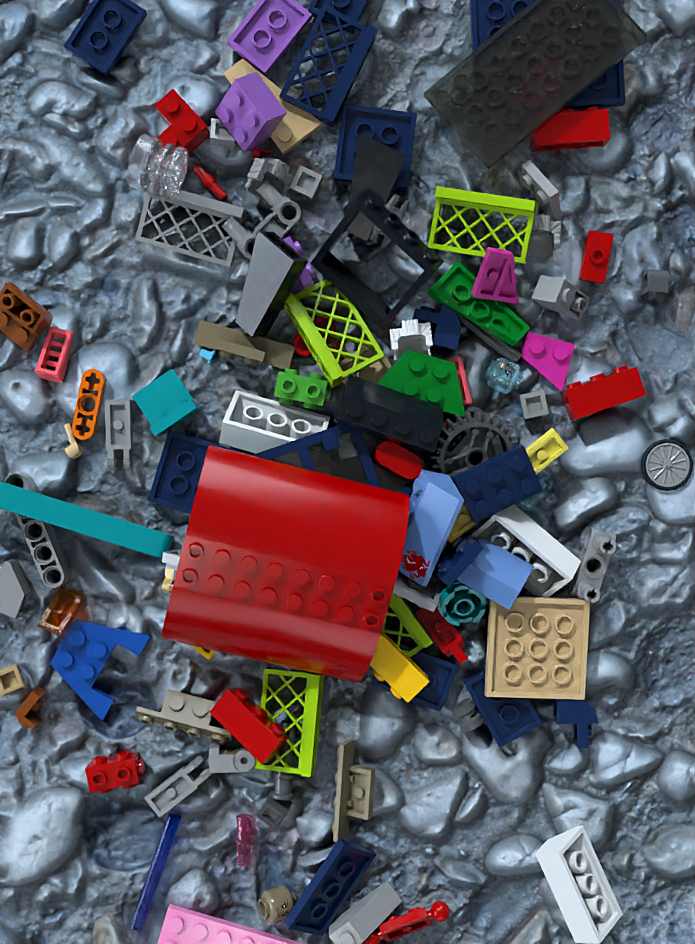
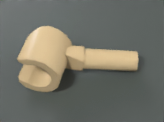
M68 423L64 427L71 445L65 448V452L70 458L76 459L82 455L84 450L76 441L71 425Z

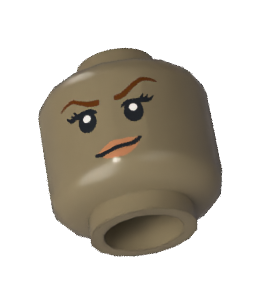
M283 885L265 890L261 895V899L258 900V909L261 917L270 923L285 920L297 903L295 894Z

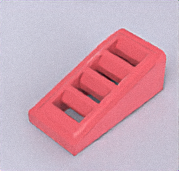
M49 327L35 369V373L39 378L58 383L63 382L74 332ZM54 337L64 339L65 342L60 343L53 340ZM52 347L62 349L61 353L52 351ZM49 357L56 358L59 360L58 362L50 361ZM47 367L54 368L55 371L47 370Z

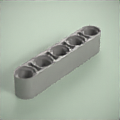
M13 473L5 479L4 483L15 486L17 478H21L24 484L23 489L39 493L33 478L27 473ZM16 514L43 583L49 588H57L66 584L70 579L71 572L52 525ZM36 523L42 527V534L40 536L34 533ZM45 546L50 548L52 552L50 559L45 558L43 555ZM54 569L58 570L61 574L59 582L55 581L52 577Z

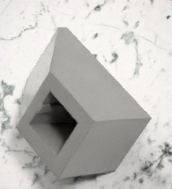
M540 275L532 299L543 307L580 321L590 299L567 280Z
M11 559L0 565V613L18 618L24 614L32 591L18 560Z

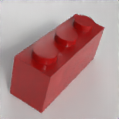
M589 107L585 111H575V109L570 108L561 110L560 113H550L547 110L535 113L529 121L531 152L604 147L610 140L608 109L600 110V107Z
M628 365L613 369V375L605 377L604 373L589 377L590 383L582 385L581 381L566 385L567 390L560 393L569 420L578 419L645 396L646 393L637 367L629 369Z
M237 687L227 689L209 713L261 764L271 761L289 739L284 734V728L280 724L272 722L267 717V712L261 706L254 705L249 700L250 696L246 691Z

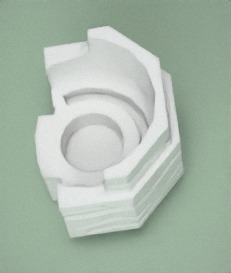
M418 319L401 321V328L389 330L394 360H398L407 349L431 356L430 347L433 345L430 322L418 323Z

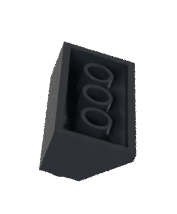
M349 374L333 422L429 455L435 452L442 431L443 407Z

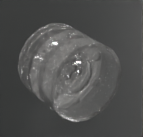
M146 134L141 135L130 157L127 172L128 185L144 192H149L153 187L154 195L159 197L163 195L165 199L173 201L179 194L186 177L189 158L188 149L181 146L176 148V145L173 143H168L163 149L162 140Z
M394 194L391 200L384 206L390 212L398 215L401 222L407 228L416 232L421 239L433 215L420 207L412 215L407 214L410 201L406 200L401 208L398 209L401 196ZM374 224L370 241L376 244L380 237L384 235L385 237L381 244V248L384 249L392 240ZM395 244L393 254L407 262L410 257Z

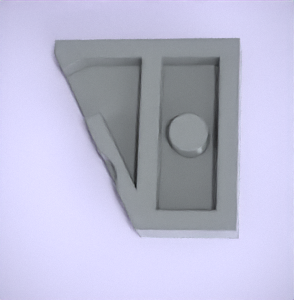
M530 160L522 164L523 176L521 180L523 185L531 191L546 216H550L551 221H561L559 191Z

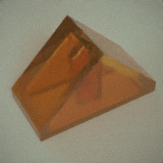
M60 587L38 622L37 627L59 636L67 633L75 620L84 596Z

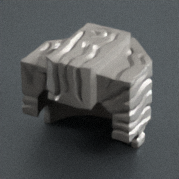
M255 158L248 173L245 188L257 198L266 201L257 191L266 180L282 196H286L294 176L289 173L290 167L279 159Z
M535 215L527 257L548 258L555 256L556 248L560 245L561 221H551L549 215ZM519 222L517 226L518 233L527 227V222ZM525 234L520 237L523 242ZM517 239L518 255L521 256L522 245Z

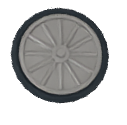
M663 439L652 443L646 449L641 460V470L645 480L651 486L659 490L671 491L680 488L688 481L693 471V460L689 450L683 444L672 439Z

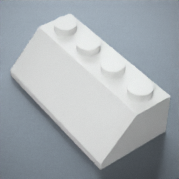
M236 390L222 422L219 443L252 453H259L326 430L330 417ZM322 442L308 447L315 468L322 449ZM297 451L274 458L303 467Z
M515 504L483 519L470 535L477 542L483 537L533 565L534 567L523 586L536 597H550L570 582L581 563L575 555Z
M581 825L548 839L535 854L575 943L600 944L623 913L584 826Z

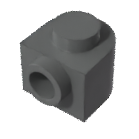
M646 269L642 276L640 296L649 297L650 301H663L664 295L668 293L672 286V277L669 276L668 271Z

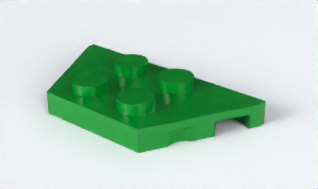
M407 349L377 383L443 407V413L454 416L458 414L461 418L465 416L456 366L453 362Z

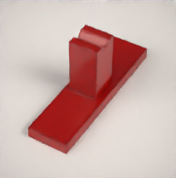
M258 148L249 150L254 152L253 162L255 158L260 159L261 153L274 155L272 150Z

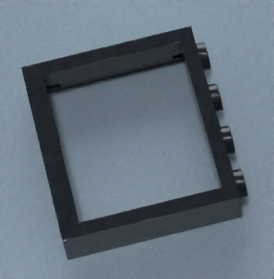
M369 191L356 199L310 262L314 268L383 331L399 316L444 263L435 253L434 249L429 248L420 240L416 232L407 228L401 222L398 215L390 212L381 203V200L379 198L376 199ZM360 211L424 270L392 309L330 252Z

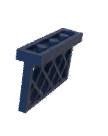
M323 4L279 98L323 120L325 124L333 128L343 108V103H345L376 40L378 29L371 25L367 27ZM325 14L335 18L338 27L324 31L322 20ZM320 27L321 33L316 34ZM352 27L360 31L357 40L346 42L343 30ZM340 32L343 44L330 48L326 36ZM323 37L327 50L313 54L310 46L312 41ZM354 46L353 49H352V51H351V53H350L349 47ZM345 49L348 56L346 63L336 66L332 53ZM309 50L310 56L305 57L307 51ZM329 55L332 67L319 71L315 59ZM312 60L316 73L302 77L299 69L301 64ZM342 69L341 74L339 76L337 70ZM334 72L337 79L336 84L325 89L321 76ZM298 73L299 79L294 80L296 74ZM318 78L321 90L308 94L304 82ZM301 83L305 96L295 99L287 95L291 86ZM331 92L328 98L326 93ZM320 95L324 96L326 105L322 112L312 108L311 98Z

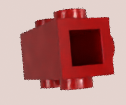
M130 750L121 751L115 757L107 758L106 755L94 757L85 768L90 793L98 791L99 794L111 792L113 788L121 786L123 789L133 788L137 786V783L140 782L146 771L145 762L143 759H140L139 752L131 753Z

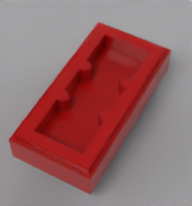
M593 230L587 232L578 280L597 284L605 283L614 234Z

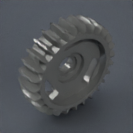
M475 410L472 417L468 411H465V419L455 414L457 422L453 423L449 419L446 420L449 427L447 429L442 427V435L439 437L436 450L428 455L431 459L435 460L429 462L428 465L430 468H436L432 472L449 475L454 482L452 477L497 456L492 438L499 436L503 453L516 447L513 444L518 442L516 437L511 436L514 432L512 429L506 428L507 423L504 421L499 422L497 416L493 415L490 419L491 415L488 412H484L481 417V413ZM465 431L464 436L448 451L447 447L450 441L458 433ZM473 452H480L482 454L480 463L476 465L470 464V455Z

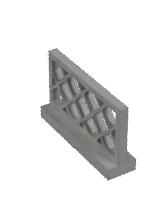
M147 180L145 187L147 192L135 240L231 267L237 242L230 235L225 237L219 224L233 216L242 226L247 209ZM152 198L161 200L166 209L155 217L150 210ZM166 202L172 203V204H175V205H173V206H171V207L169 208ZM182 206L185 207L190 217L178 223L171 211ZM190 209L196 210V211H198V212L195 213V214H192V212H191ZM168 213L175 226L163 232L157 219ZM203 213L209 214L214 224L201 230L195 218ZM214 216L220 217V218H222V219H220L219 221H216V219L214 218ZM192 220L198 233L187 239L180 227ZM153 222L160 235L153 239L143 237L145 226ZM216 227L222 240L210 246L204 233ZM177 229L184 241L173 246L170 245L165 235ZM201 236L207 249L197 253L194 252L189 242ZM163 238L165 243L159 242L157 240ZM232 238V242H231V246H230V244H229V242H228L227 240H229V239ZM222 243H225L229 250L227 261L218 259L213 251L215 247ZM186 244V246H187V248H188L189 250L183 249V248H180V247H182V246H184V245ZM210 251L212 257L204 254Z

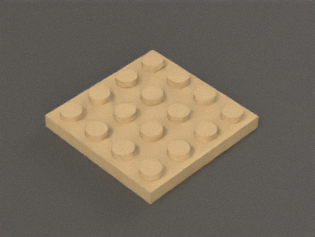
M517 596L512 607L508 610L489 599L484 695L486 697L585 700L590 601L578 598Z

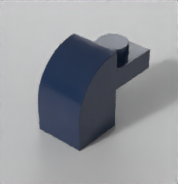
M445 305L441 306L439 314H436L435 309L421 306L420 309L415 308L412 320L418 319V323L430 322V325L435 327L432 347L455 352L461 334V324L456 313Z
M553 699L554 720L558 724H573V742L578 748H589L588 740H592V728L588 723H598L594 709L585 700Z

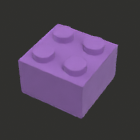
M257 72L235 79L215 111L244 152L265 144L287 113Z

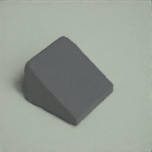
M271 790L256 816L277 828L287 815L292 801L272 798L271 795L274 790Z

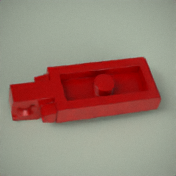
M438 605L434 612L419 608L414 612L443 654L445 653L447 657L453 654L460 665L468 660L467 655L461 649L465 645L462 636L454 625L447 622L440 614Z

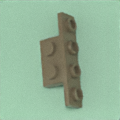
M203 320L199 322L194 340L196 345L220 351L219 356L233 360L234 356L244 358L243 362L250 365L258 366L260 362L281 369H290L295 347L260 336L250 337L242 331Z
M168 689L161 712L138 706L135 710L136 718H139L141 723L147 725L157 723L170 731H177V729L187 731V734L192 737L200 738L201 735L211 738V741L219 744L231 742L232 734L228 730L210 726L212 715L209 711L216 704L212 700Z
M352 739L340 743L337 750L338 771L335 776L337 790L333 802L335 820L332 824L333 842L336 843L339 839L344 840L349 836L350 816L369 820L372 818L376 768L354 764L355 740Z

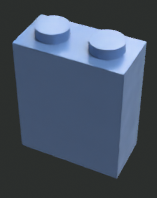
M481 537L478 543L484 548L456 580L510 610L534 566Z

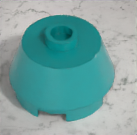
M455 580L450 587L445 583L443 584L438 602V610L445 620L452 625L460 626L459 623H467L469 621L475 623L486 611L487 597Z

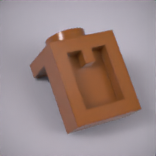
M40 686L29 694L13 714L18 718V722L22 726L32 730L43 721L35 714L45 702L42 698L47 693Z

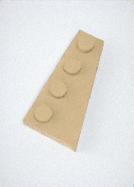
M241 59L223 73L224 77L232 85L235 79L257 72L287 112L270 136V139L282 155H285L322 127V122L313 115L280 99L279 95L282 90L245 59Z

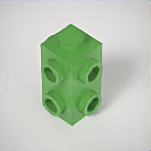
M285 368V372H278L274 397L279 398V403L293 405L294 401L303 403V408L317 410L318 406L323 407L324 402L329 403L332 388L328 387V381H324V376L312 373L309 374V377L299 376L300 371Z

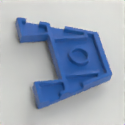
M76 619L50 664L99 719L103 720L114 703L115 698L94 687V684L118 644L140 656L152 635Z

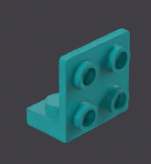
M170 369L133 395V399L152 425L150 430L156 437L163 436L169 430L201 410L173 369Z

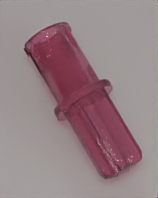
M240 814L236 816L237 837L235 838V843H237V864L246 867L252 863V843L254 842V837L252 836V815Z

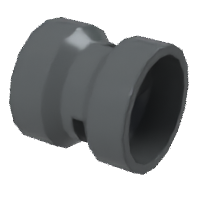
M472 698L464 699L451 708L454 717L460 721L459 726L462 732L472 731L484 722L481 714L476 712V705Z

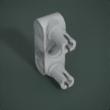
M268 180L257 191L272 206L271 210L273 212L267 215L253 232H247L233 216L222 225L237 242L236 245L244 257L251 260L252 255L248 253L247 245L251 241L255 242L259 231L275 232L279 237L283 238L301 216L299 205L289 197L282 196ZM285 206L293 209L294 217L292 220H287L283 217L282 210Z
M593 527L588 529L578 558L581 563L569 585V595L588 602L590 601L591 603L599 600V590L611 554L616 550L615 534ZM596 559V568L587 570L588 561Z

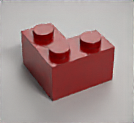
M171 89L154 105L159 115L169 127L153 142L161 154L176 168L210 136V131L207 125L174 89Z

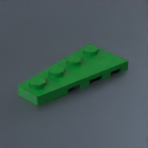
M457 261L426 294L513 347L530 327L502 301L474 297L471 291L476 277Z

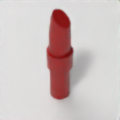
M195 162L193 171L202 180L204 186L210 189L221 202L225 201L228 197L227 193L217 184L216 179L211 174H208L202 166Z

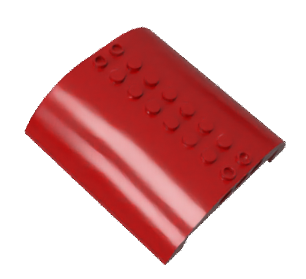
M209 445L172 587L161 639L358 683L364 677L373 658L396 583L407 533L409 495Z

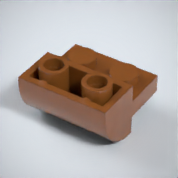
M5 283L0 292V330L24 350L30 351L35 346L42 332L49 329L53 315L14 283Z

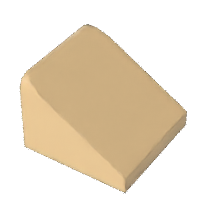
M17 664L0 669V697L25 687Z

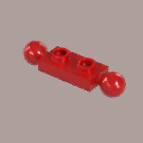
M436 901L428 911L425 907H415L400 917H389L384 923L379 925V930L375 929L362 943L380 944L383 939L386 942H390L433 925L432 920L444 922L450 915L449 906L443 901Z

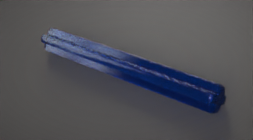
M171 812L167 816L130 924V928L137 932H141L145 925L181 820L179 814Z

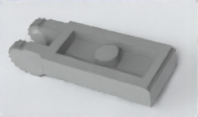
M105 400L106 450H108L109 469H116L117 467L116 450H123L125 469H131V449H133L132 400Z
M201 756L195 758L186 767L180 768L145 796L144 799L159 818L196 790L199 784L212 774L209 773V768L203 770L195 779L190 774L193 769L203 762L204 759Z

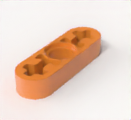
M96 369L85 371L81 378L72 423V433L80 440H89L97 432L106 387V377L101 371ZM94 374H96V378L100 379L99 384H94L93 391L98 392L97 396L85 393L86 389L91 391L92 383L88 382L89 377H94ZM86 398H93L96 403L94 410L91 412H87L83 408V402ZM81 414L93 416V420L87 419L86 426L90 427V431L85 432L84 436L82 431L79 430V425L83 426L85 423V418H80Z

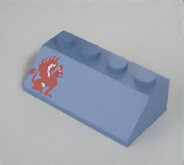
M422 469L419 477L413 483L407 533L399 572L427 587L464 503L463 497L449 475Z

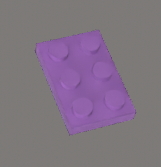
M259 0L226 41L227 45L267 76L311 21L312 14L295 0Z

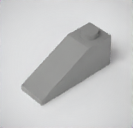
M388 880L331 922L329 925L330 939L334 944H361L402 902V898Z

